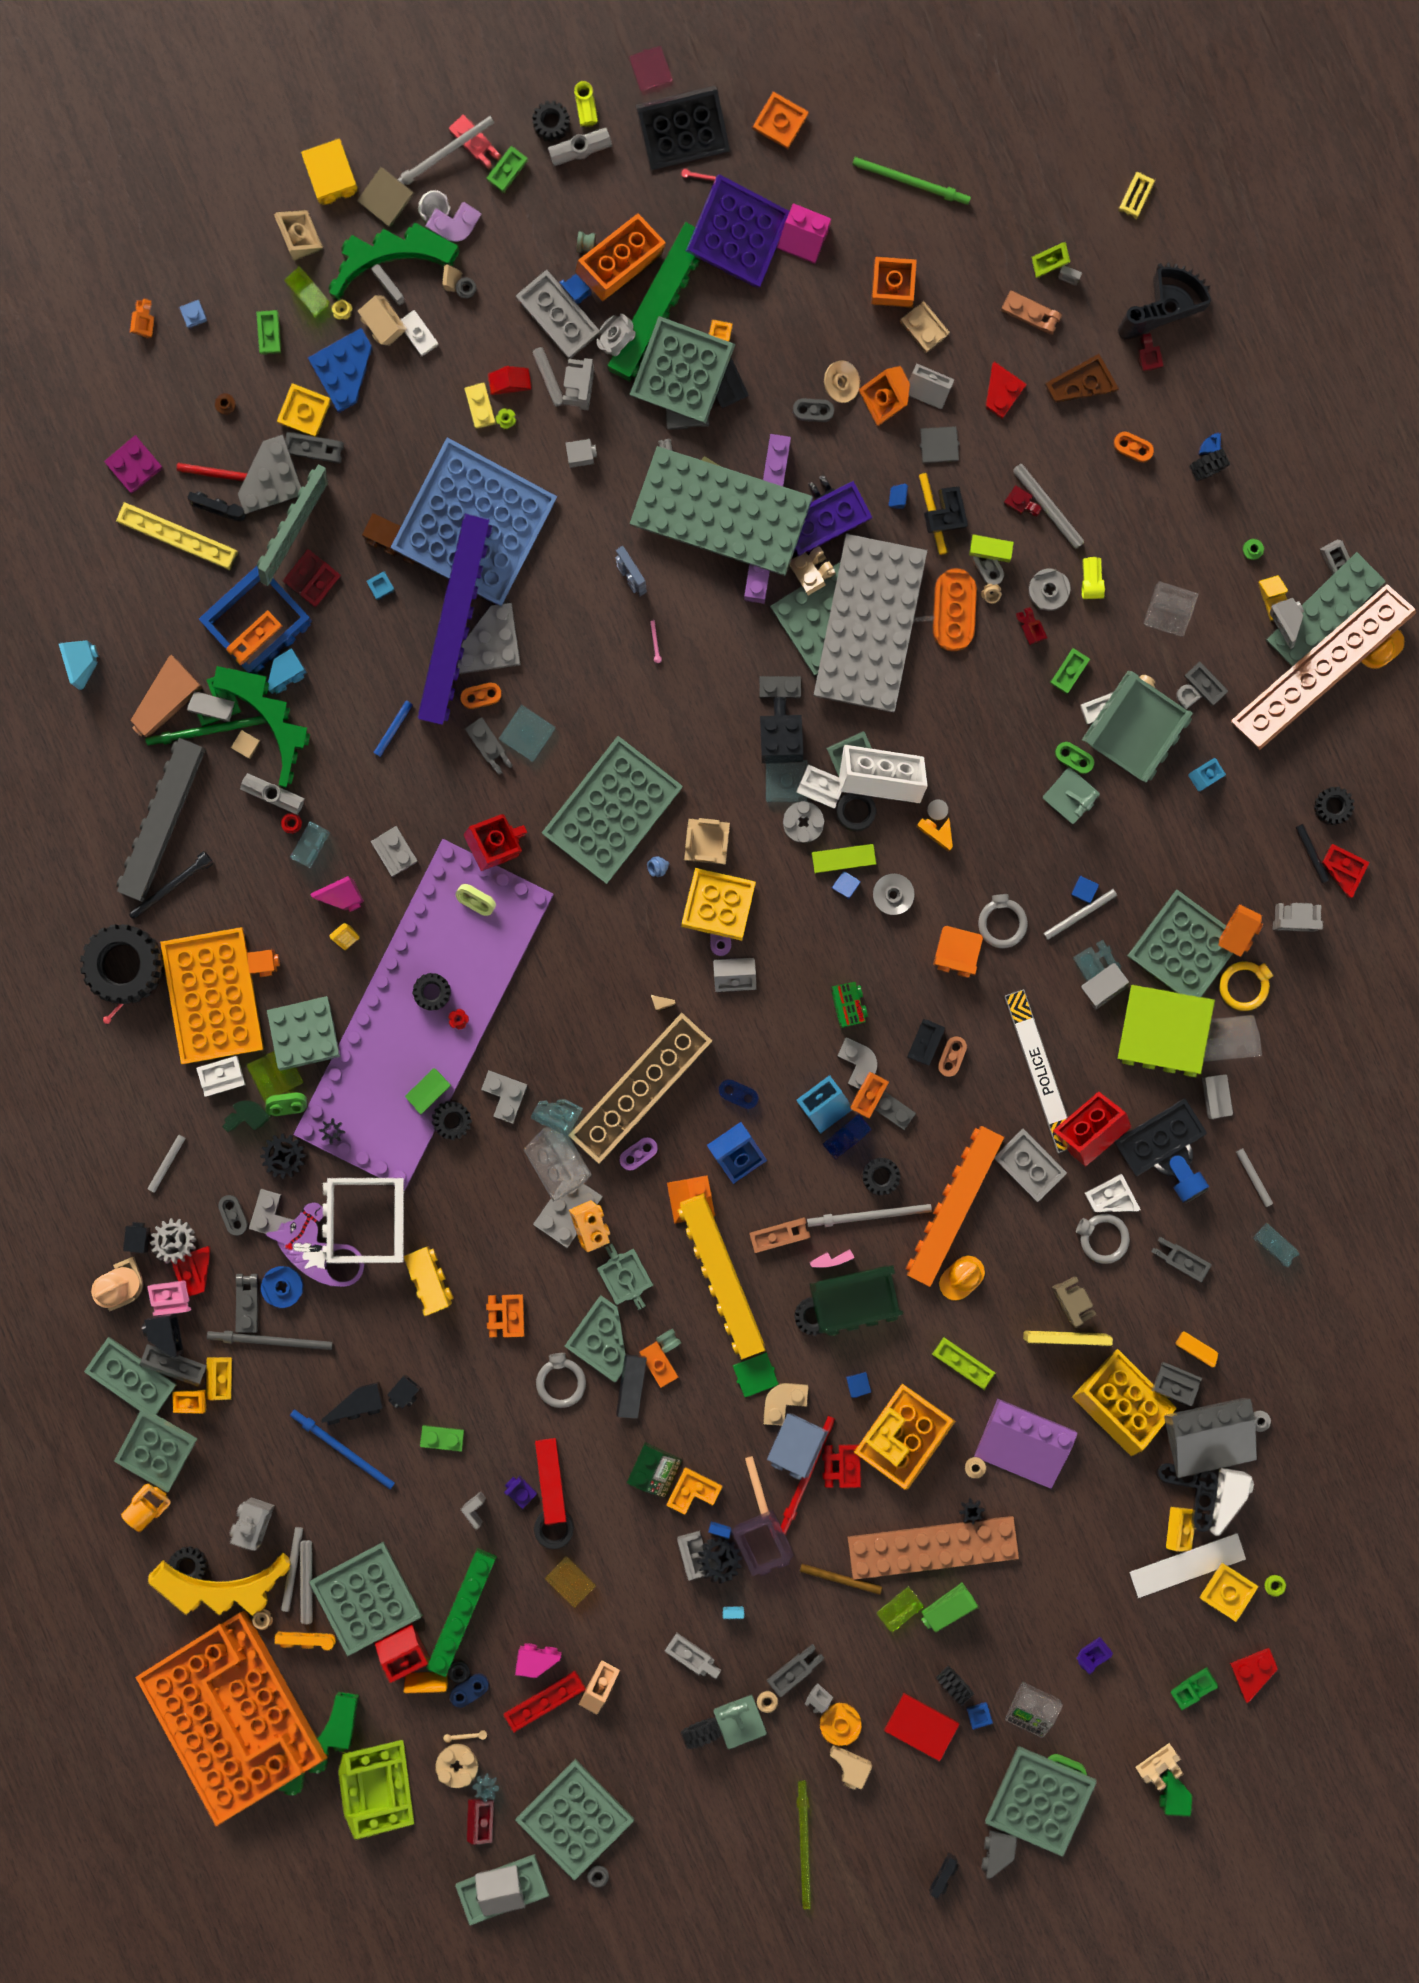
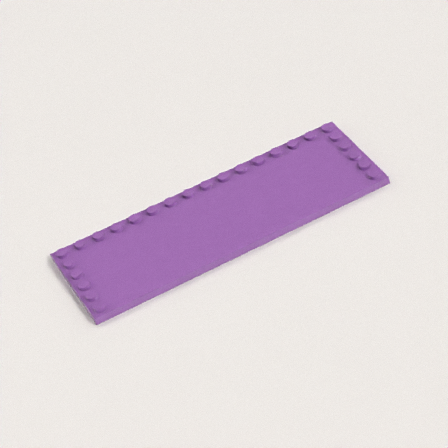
M442 839L338 1045L340 1057L331 1059L293 1135L379 1178H403V1190H406L435 1132L432 1125V1114H435V1108L438 1109L440 1107L439 1104H445V1101L451 1100L554 894L499 866L481 871L471 852ZM462 884L473 886L491 896L496 903V908L489 916L479 914L457 900L455 894ZM424 974H439L450 985L451 996L449 1001L439 1010L429 1011L423 1009L414 1000L412 993L413 985ZM428 984L424 988V996L429 1000L438 998L440 994L439 987L436 984ZM457 1009L464 1010L465 1014L469 1017L466 1027L461 1030L452 1028L449 1025V1014ZM435 1068L451 1086L423 1114H420L405 1096ZM332 1118H334L336 1125L342 1122L343 1125L340 1127V1130L346 1132L340 1135L342 1141L340 1142L336 1139L333 1145L330 1144V1139L328 1138L323 1141L324 1133L319 1132V1129H324L325 1127L323 1121L328 1124L331 1123ZM331 1126V1130H327V1133L333 1137L337 1130L334 1129V1126Z

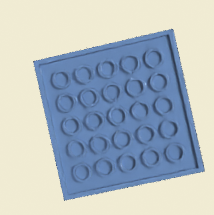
M447 437L390 549L449 579L464 514L490 519L489 524L493 525L490 537L485 539L484 545L488 546L485 558H481L480 566H483L481 578H476L475 586H478L477 595L496 605L502 606L557 496Z

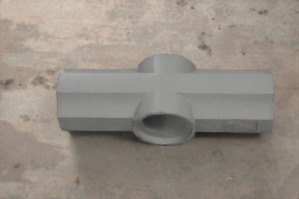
M603 128L586 135H575L569 141L548 147L552 163L556 166L576 158L584 159L591 153L611 147L612 143L607 129ZM577 144H584L585 148L577 150L575 146Z
M249 773L246 774L241 783L240 790L263 799L270 804H274L296 815L302 809L305 798L282 789L275 784H271ZM271 789L277 790V796L274 799L268 798V792Z

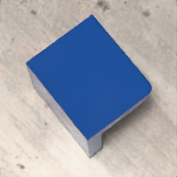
M577 274L573 275L566 282L564 280L559 282L561 287L577 305L592 293L591 288Z

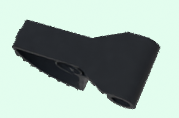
M1162 263L1158 264L1153 277L1155 302L1142 307L1132 306L1129 308L1118 327L1119 336L1126 340L1132 339L1161 325L1205 311L1211 302V297L1208 293L1210 286H1204L1205 279L1200 281L1198 279L1199 274L1195 276L1192 274L1193 269H1190L1189 272L1185 271V265L1179 269L1177 263L1173 267H1171L1170 263H1166L1165 267H1163ZM1162 277L1173 278L1186 283L1197 293L1202 303L1194 305L1190 295L1177 286L1162 285ZM1165 308H1170L1173 313L1167 312Z

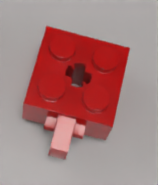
M500 814L469 826L463 836L480 870L484 871L517 858L522 852L519 838L524 837L527 830L524 825L513 828L512 825H509L505 815Z

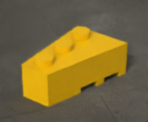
M429 1246L403 1256L411 1279L417 1288V1296L419 1299L421 1298L425 1308L423 1310L424 1315H429L451 1305V1300L454 1298L450 1288H446L443 1280L446 1278L442 1268H437L435 1261L438 1258L434 1249L430 1250Z

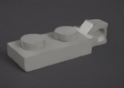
M678 1633L675 1634L665 1649V1652L698 1675L705 1676L708 1673L716 1679L721 1672V1669L713 1664L715 1660L709 1654Z

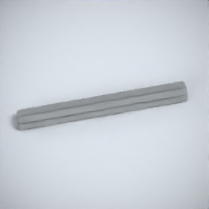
M1023 464L1015 467L1013 473L1075 549L1079 548L1084 543L1081 536Z

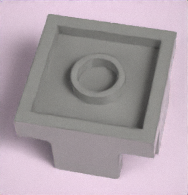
M584 358V361L568 359L564 379L566 396L563 395V404L579 406L580 409L589 410L594 376L593 359Z
M1284 903L1276 904L1273 930L1315 932L1323 929L1321 905L1313 906L1310 903H1292L1291 906H1284Z

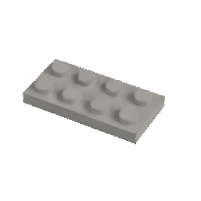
M548 270L544 271L516 295V299L568 359H571L600 334L599 329Z

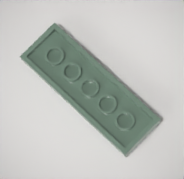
M319 464L315 470L312 469L307 478L308 483L299 490L297 502L289 507L287 519L279 524L276 538L270 540L266 555H262L257 563L260 582L267 586L273 579L328 484L326 468Z
M1356 552L1302 604L1304 609L1302 613L1303 618L1294 648H1289L1279 629L1266 641L1293 667L1349 618L1386 581Z

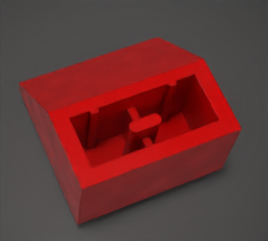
M412 1622L374 1642L381 1666L390 1683L427 1665L430 1661V1657Z

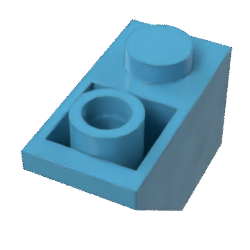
M292 648L273 660L268 680V690L271 693L275 692L278 694L287 688V684L292 681L294 683L299 682L304 678V674L307 673Z

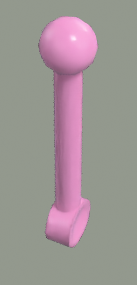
M653 620L650 622L655 651L654 662L660 663L662 658L659 656L655 621Z

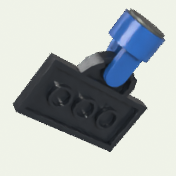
M1186 1099L1181 1100L1114 1142L1135 1177L1152 1167L1163 1175L1176 1176L1180 1183L1173 1188L1182 1203L1185 1202L1186 1204L1209 1190V1185L1201 1172L1193 1174L1189 1167L1193 1160V1151L1190 1144L1208 1133Z

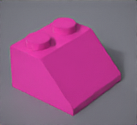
M793 203L777 249L816 263L829 231L831 218Z

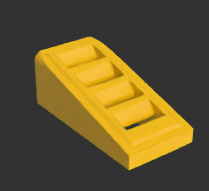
M343 923L329 936L344 950L348 949L360 938L355 930L346 923Z

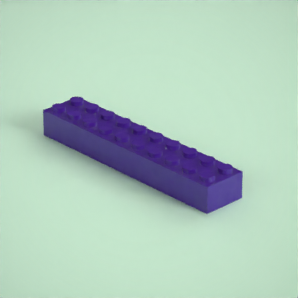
M466 513L463 516L418 712V719L442 725L444 721H448L450 709L447 708L448 700H453L455 689L451 687L453 680L457 681L460 668H456L458 660H462L464 653L461 643L462 639H467L469 627L465 626L467 619L472 618L474 607H471L470 604L472 599H476L478 586H475L476 578H481L483 566H480L481 558L486 557L488 546L484 545L485 539L491 535L493 525L489 524L490 519Z

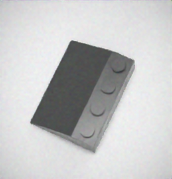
M1240 1398L1164 1415L1178 1478L1257 1460L1255 1417L1251 1399Z

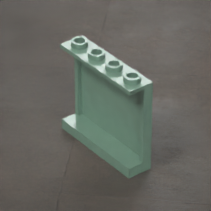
M1127 671L1082 738V741L1139 780L1147 782L1155 776L1158 764L1163 763L1167 758V751L1170 746H1174L1178 742L1181 730L1190 724L1193 712L1184 709L1139 678V675L1133 671Z

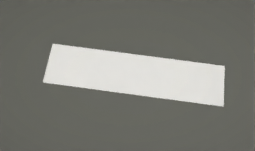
M1237 1533L1131 1571L1130 1575L1137 1596L1140 1598L1215 1571L1222 1562L1229 1566L1245 1560L1246 1557Z

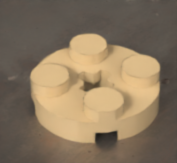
M463 1744L448 1746L439 1754L436 1761V1772L439 1780L453 1788L469 1785L478 1771L476 1755L468 1746ZM457 1760L460 1761V1765H463V1769H459V1771H455L451 1767V1764H455Z

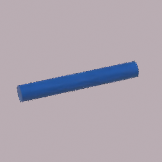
M407 700L405 701L373 752L374 754L381 757L413 706L412 703Z

